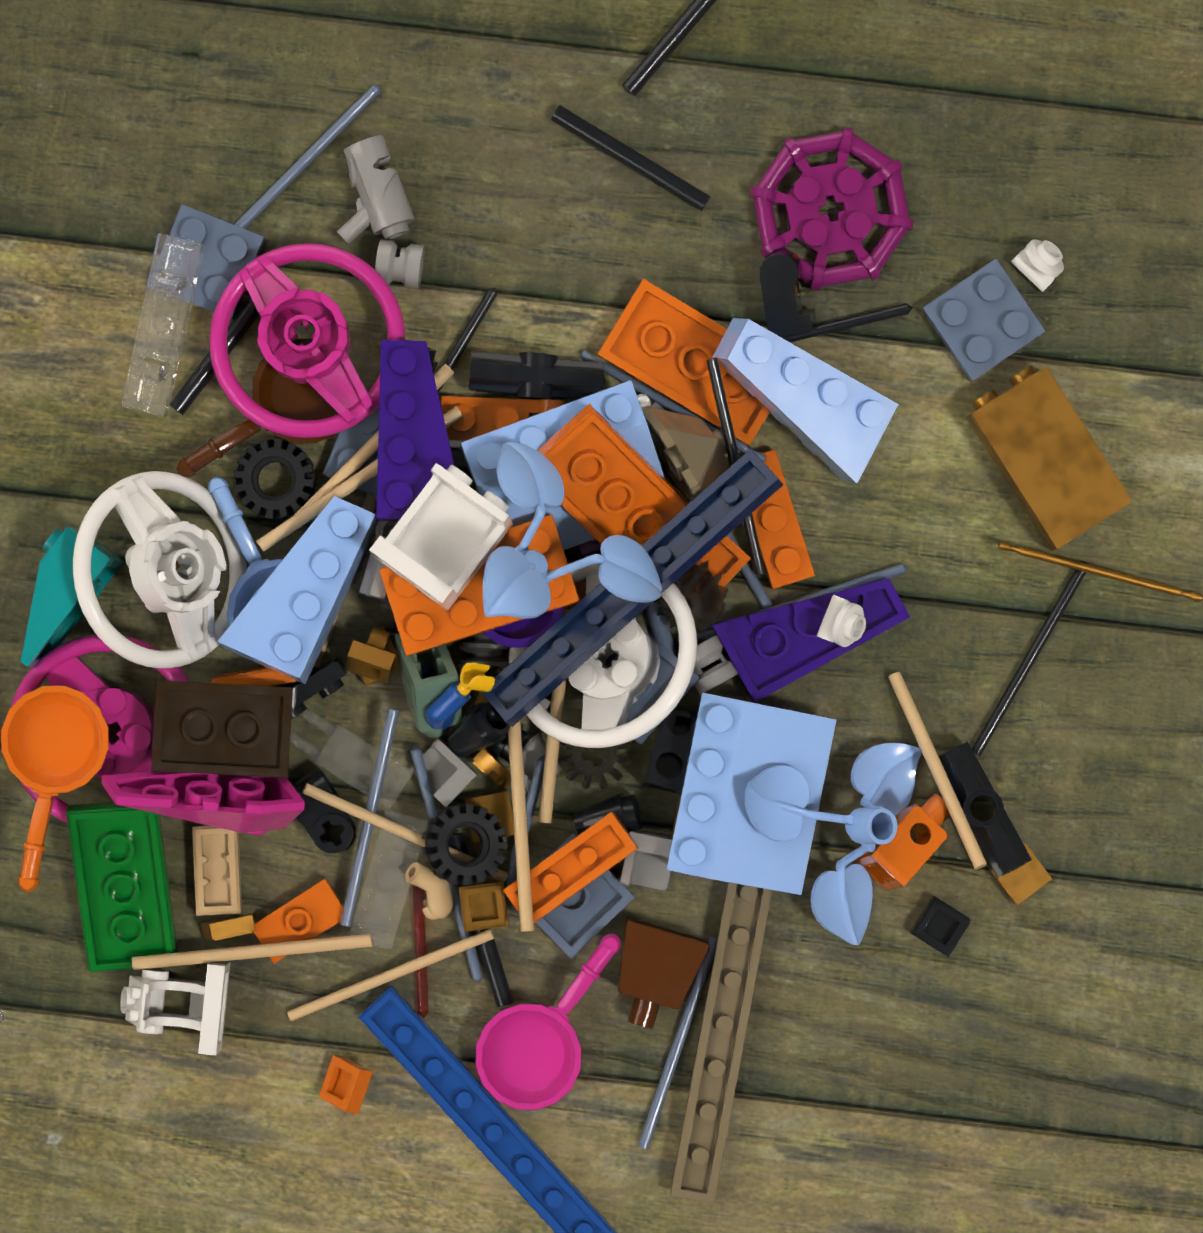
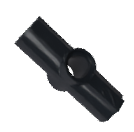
M472 352L469 390L493 394H515V397L519 399L555 400V398L578 400L602 391L605 363L558 359L559 357L556 355L534 352H520L519 356Z
M966 742L940 755L939 759L972 832L997 879L1032 861L1004 809L1002 798L994 791L969 743ZM980 798L990 801L994 806L995 816L985 822L975 819L970 811V805L973 801Z

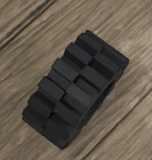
M275 438L274 440L265 439L259 441V444L251 445L247 448V453L243 457L240 456L237 461L239 465L237 470H234L233 477L236 479L235 491L239 494L242 504L260 517L275 520H284V518L292 517L315 494L316 489L314 487L317 475L314 472V465L306 453L291 442ZM274 462L285 464L292 473L290 489L284 495L278 497L266 495L259 486L261 470L266 465Z
M474 804L452 805L437 812L438 815L435 818H431L427 823L429 828L423 832L422 839H425V847H421L422 854L428 858V861L425 862L428 868L433 869L438 878L458 885L479 884L484 882L485 878L498 872L496 867L503 865L505 860L502 854L503 850H507L508 842L503 841V835L506 834L504 827L498 825L499 818L495 814H490L487 812L488 809L482 806H474ZM460 827L473 829L480 839L479 853L468 862L456 860L451 855L448 847L451 834Z

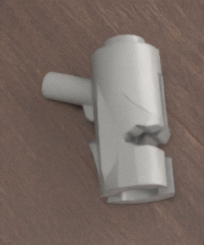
M383 135L364 139L345 148L343 151L348 163L351 188L356 187L360 197L356 202L357 213L337 233L349 245L369 225L374 235L383 234L385 240L395 239L410 232L408 225L414 222L415 217L398 172L393 168L380 169L391 160V155Z

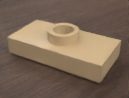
M209 825L193 826L196 916L241 914L242 891L239 832Z

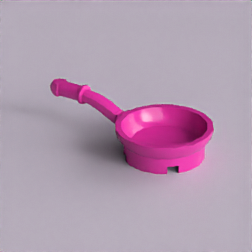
M607 934L600 940L601 943L586 964L581 965L582 970L559 1000L556 1008L551 1005L545 1007L541 1004H518L500 1011L485 1025L476 1044V1068L483 1086L497 1101L514 1109L539 1110L557 1103L572 1089L581 1070V1046L575 1029L569 1024L570 1019L566 1014H569L595 979H600L603 969L614 954L618 953L621 945L618 935Z

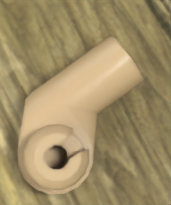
M413 862L406 871L405 880L425 890L427 898L423 900V905L427 907L422 909L423 914L431 920L446 918L453 907L448 881L438 878L434 870L418 862Z

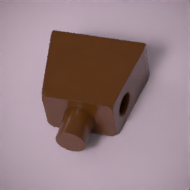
M627 917L618 992L635 997L628 1022L653 1029L660 1005L679 1010L708 951V940Z

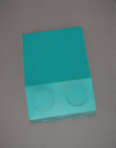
M67 526L64 531L58 528L42 547L46 554L39 563L21 656V662L27 667H35L43 656L60 646L84 616L77 599L73 579V553L79 531L78 528ZM95 539L91 558V574L95 595L98 598L125 561Z

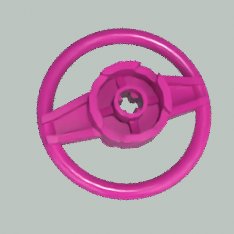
M312 243L294 244L271 250L257 257L242 268L229 282L213 314L209 338L210 355L216 378L222 390L235 408L245 417L264 429L280 435L298 438H317L349 429L372 414L379 407L380 375L370 391L367 392L348 356L351 349L350 328L340 307L324 293L299 289L278 267L299 261L323 262L340 267L357 277L373 293L386 321L388 340H405V327L400 306L394 293L382 276L368 263L352 253L337 247ZM246 290H248L261 317L257 341L265 360L281 376L291 379L298 384L309 383L338 413L337 415L317 420H296L282 417L260 406L241 387L229 360L227 336L234 308ZM304 325L306 330L314 327L315 332L311 335L313 340L311 343L305 346L303 343L299 346L293 343L298 338L295 332L298 327Z
M88 635L61 644L43 656L35 667L29 670L15 693L11 707L24 694L38 689L46 678L51 686H67L83 692L100 707L108 724L118 723L121 731L116 733L119 740L115 744L109 739L108 753L102 768L95 776L102 777V775L151 771L154 720L151 707L136 693L122 688H110L79 657L89 653L114 652L97 635ZM124 636L139 646L159 650L144 641ZM180 667L155 668L168 681L190 682ZM21 782L25 790L36 802L39 794L33 792V788L25 786ZM53 796L52 799L54 801L51 815L68 823L66 810L69 804L57 796Z

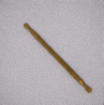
M1000 541L998 544L999 550L1013 551L1033 559L1177 597H1187L1196 602L1202 601L1203 594L1183 591L1178 587L1027 547L1013 546L1004 541Z

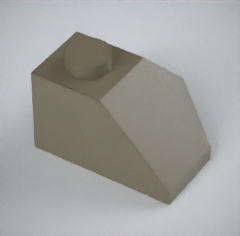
M646 407L642 410L653 444L667 477L690 503L729 468L725 458L727 450L724 437L718 429L711 432L703 421L697 417Z

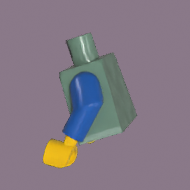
M399 633L394 634L404 694L417 729L430 738L445 736L449 731V726L457 725L462 721L461 707L470 699L471 690L489 692L493 688L495 678L485 676L490 665L466 663L461 670L459 683L458 673L446 645L406 656Z

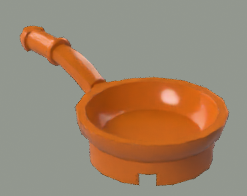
M42 686L24 694L9 709L1 729V752L9 770L25 786L33 788V792L39 794L33 811L27 842L23 844L25 850L21 873L18 876L19 887L24 892L35 890L40 882L38 876L42 853L46 849L44 841L54 801L52 797L58 796L60 793L70 792L87 784L102 768L109 750V727L100 707L85 693L67 686Z

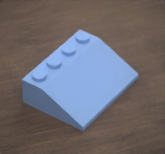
M631 380L462 442L460 447L477 492L484 496L489 491L509 506L505 513L511 518L513 523L511 527L532 521L535 516V508L524 509L519 507L504 494L497 477V462L502 452V445L508 442H515L538 450L589 403L664 477L645 416ZM560 505L557 508L545 507V516L553 515L564 550L595 539L563 506Z
M702 693L667 870L802 895L817 820L802 817L801 833L794 840L786 842L770 840L757 831L748 817L745 807V789L752 779L769 767L775 765L792 766L804 775L810 788V799L805 809L819 811L837 719Z

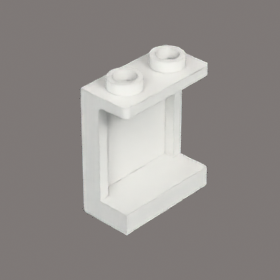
M436 463L431 469L432 478L386 539L379 536L369 551L375 559L448 611L513 523L510 516L505 513L509 506L499 497L489 491L484 496L480 495L469 487L473 480L460 469L450 465L446 470Z

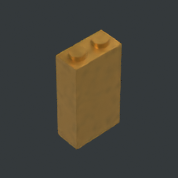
M1029 366L1009 379L1013 387L998 396L993 389L972 402L971 404L976 411L966 418L1050 551L1064 546L1133 501L1048 367L1046 366L1035 372L1033 367Z

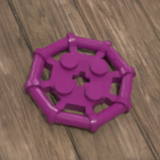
M844 127L843 131L796 140L789 137L782 142L783 148L757 186L751 187L749 195L754 200L762 249L760 250L762 256L767 258L777 250H789L786 247L794 240L809 247L817 256L813 266L799 257L802 264L800 279L809 284L810 290L819 291L820 287L868 278L874 281L881 276V269L907 231H912L914 221L910 220L901 175V169L904 167L899 160H892L854 134L853 128ZM838 150L836 163L810 168L805 157L807 155ZM852 153L877 170V172L869 179H866L858 170L846 165L849 154ZM793 164L801 176L795 182L789 194L787 195L775 190ZM883 183L886 186L891 214H878L873 189L881 186ZM827 198H834L835 203L842 204L844 211L838 213L837 221H830L828 215H820L819 207L825 206ZM772 205L785 206L789 231L779 236ZM874 225L887 229L872 253L869 254L861 244ZM852 252L857 262L826 268L827 256Z

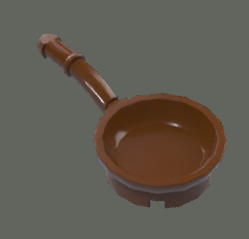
M296 339L293 343L298 346L303 343L305 346L313 340ZM265 358L261 360L253 378V400L260 406L274 414L296 420H317L338 414L309 383H295L293 380L281 376L269 365ZM247 420L215 440L209 439L207 444L186 458L182 457L176 467L177 473L184 477L196 475L195 472L215 459H221L225 452L261 431L260 428L263 427L251 420ZM272 432L274 435L287 441L301 444H316L336 435L298 438Z

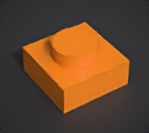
M333 1055L318 1097L345 1112L358 1114L373 1072L346 1057Z

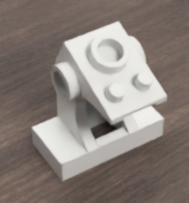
M223 961L207 964L206 981L169 978V971L164 969H142V976L130 975L129 987H123L120 1002L121 1012L126 1014L125 1020L136 1026V1032L163 1034L164 1026L200 1031L198 1054L217 1055L222 1050L231 962ZM166 990L191 992L189 1015L163 1013Z

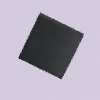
M932 895L910 930V933L949 957L972 919Z

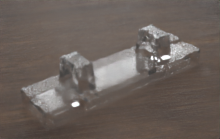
M158 233L123 394L122 407L161 417L168 415L205 243L166 233ZM144 357L163 361L164 363H147L144 361Z

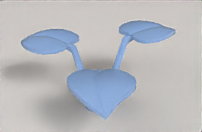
M508 442L502 445V452L497 462V477L500 487L514 504L524 509L535 508V516L521 543L516 548L511 546L499 547L487 559L483 576V607L485 617L510 616L524 619L539 617L547 611L551 603L548 583L553 579L592 564L601 565L598 573L601 584L619 598L632 602L646 603L653 602L662 596L661 582L649 554L639 543L626 536H609L601 543V555L593 554L548 572L546 558L536 550H528V546L545 516V507L557 508L563 503L565 492L562 478L549 459L537 450L515 442Z
M882 743L871 746L859 754L852 767L851 783L857 792L864 795L860 801L861 806L864 808H857L850 815L805 809L810 799V788L804 775L792 766L775 765L769 767L752 779L745 789V807L748 817L757 831L770 840L786 842L796 839L801 833L802 817L843 823L849 837L854 842L862 844L837 861L836 871L821 873L817 877L811 891V908L816 920L826 930L850 945H859L867 929L872 907L873 887L866 869L860 864L849 863L866 852H874L876 850L875 844H888L894 839L897 833V820L895 816L900 814L911 800L915 787L917 764L922 752L920 748L912 745Z

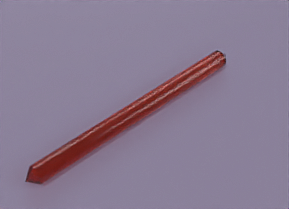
M413 885L415 956L419 958L426 955L425 915L422 911L425 908L423 905L424 890ZM427 966L416 970L418 1014L423 1019L429 1013Z

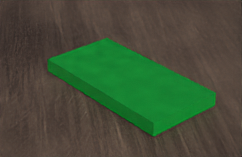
M114 802L68 805L66 815L89 972L133 969L132 957L177 953L178 948L160 814L116 805Z

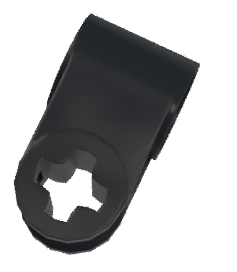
M318 767L292 784L305 801L304 811L296 818L305 827L320 850L326 853H341L348 850L354 844L356 839L354 822L348 813L302 793L306 783L339 797L329 779ZM329 822L334 826H344L345 831L340 834L343 842L340 845L336 841L327 842L324 837L329 832L327 826Z

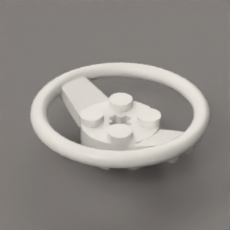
M162 471L142 472L126 477L110 486L95 500L87 511L76 537L73 553V579L77 599L87 622L95 634L112 651L133 663L146 667H181L205 657L220 644L217 641L229 627L227 619L229 595L239 578L246 573V558L235 541L228 525L223 523V516L213 496L209 494L208 489L194 480L179 474ZM152 489L170 490L190 498L211 517L223 538L228 554L230 577L227 597L216 621L214 620V599L218 597L220 592L216 591L220 583L221 571H226V561L222 546L208 529L202 530L188 521H180L178 516ZM114 507L135 542V545L127 550L125 556L133 588L149 611L153 613H167L178 649L153 650L133 643L116 630L99 605L92 582V550L102 522ZM176 560L179 562L180 568H178L177 570Z
M592 564L571 572L574 584L586 579V595L601 583L598 575L601 565ZM673 583L661 596L670 607L678 628L679 652L677 664L667 688L647 711L632 721L625 723L632 704L638 700L635 697L644 692L650 682L654 684L660 665L656 643L651 639L647 631L636 622L635 617L569 676L570 684L583 694L582 729L569 726L554 718L540 703L527 714L528 718L540 730L552 738L566 744L585 748H605L624 744L639 738L659 725L672 712L684 695L690 683L696 662L697 632L691 609L679 588ZM510 647L509 664L522 654L527 647ZM613 653L618 654V660H612V667L608 668L605 665L607 658Z

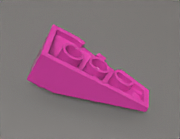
M163 771L102 775V785L116 805L252 835H261L269 830L285 829L304 811L305 801L289 780L284 777Z

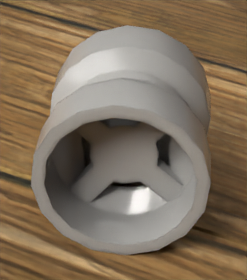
M380 239L375 270L388 285L393 281L402 282L406 288L419 289L424 267L425 245L411 243L407 247H398L394 241Z
M717 635L697 645L696 662L693 672L700 677L694 684L699 694L714 688L738 674L733 663L725 660L722 654L723 645ZM716 661L717 665L704 672L701 670V668Z

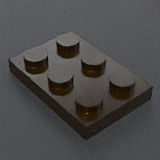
M156 680L150 770L288 778L293 688Z

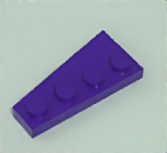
M381 340L376 521H399L432 478L431 469L437 463L447 470L450 465H454L426 341Z
M885 578L711 625L751 699L755 703L910 618L890 579ZM833 595L848 600L850 603L860 605L864 611L866 619L865 631L859 640L854 641L847 647H842L835 642L832 643L816 636Z

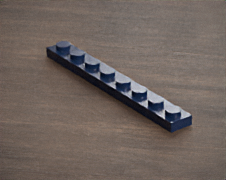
M751 448L642 545L649 554L658 573L662 586L661 593L669 588L783 486L778 477ZM600 583L495 677L493 688L489 692H482V694L503 720L513 727L652 602L642 603L624 600L609 592Z

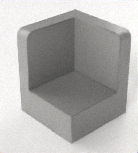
M441 737L437 738L432 746L422 755L432 791L435 793L433 796L445 807L478 774L462 757L455 755ZM413 765L411 771L417 776L415 766Z
M638 830L630 831V836L639 849L625 858L620 884L628 886L634 884L666 890L671 871L667 870L673 838Z

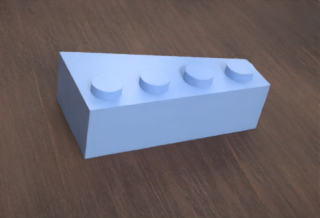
M733 318L712 358L716 357L718 364L753 397H756L766 406L782 425L788 427L812 454L817 455L830 468L829 470L843 481L858 483L899 404L750 319Z
M334 496L217 642L224 649L306 684L376 532V526L379 522L376 521V514Z

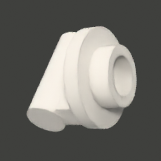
M1031 240L1025 249H1022L1011 261L1041 292L1064 270L1061 251L1056 245L1047 240Z
M833 595L816 636L832 643L835 642L842 647L850 646L854 641L859 640L865 631L866 619L863 608L858 604L850 603L848 600Z

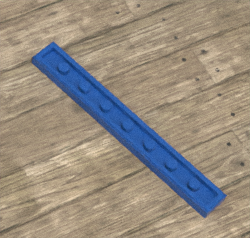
M390 986L358 1016L555 1233H618L393 986Z

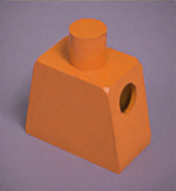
M934 793L922 807L916 804L906 807L896 816L897 833L894 839L888 844H875L876 850L874 852H866L854 860L857 864L862 865L885 891L904 887L947 839V832L940 827L950 816L943 798ZM911 829H912V830L915 832V834H916V842H914V841L911 839V836H910V830H911Z

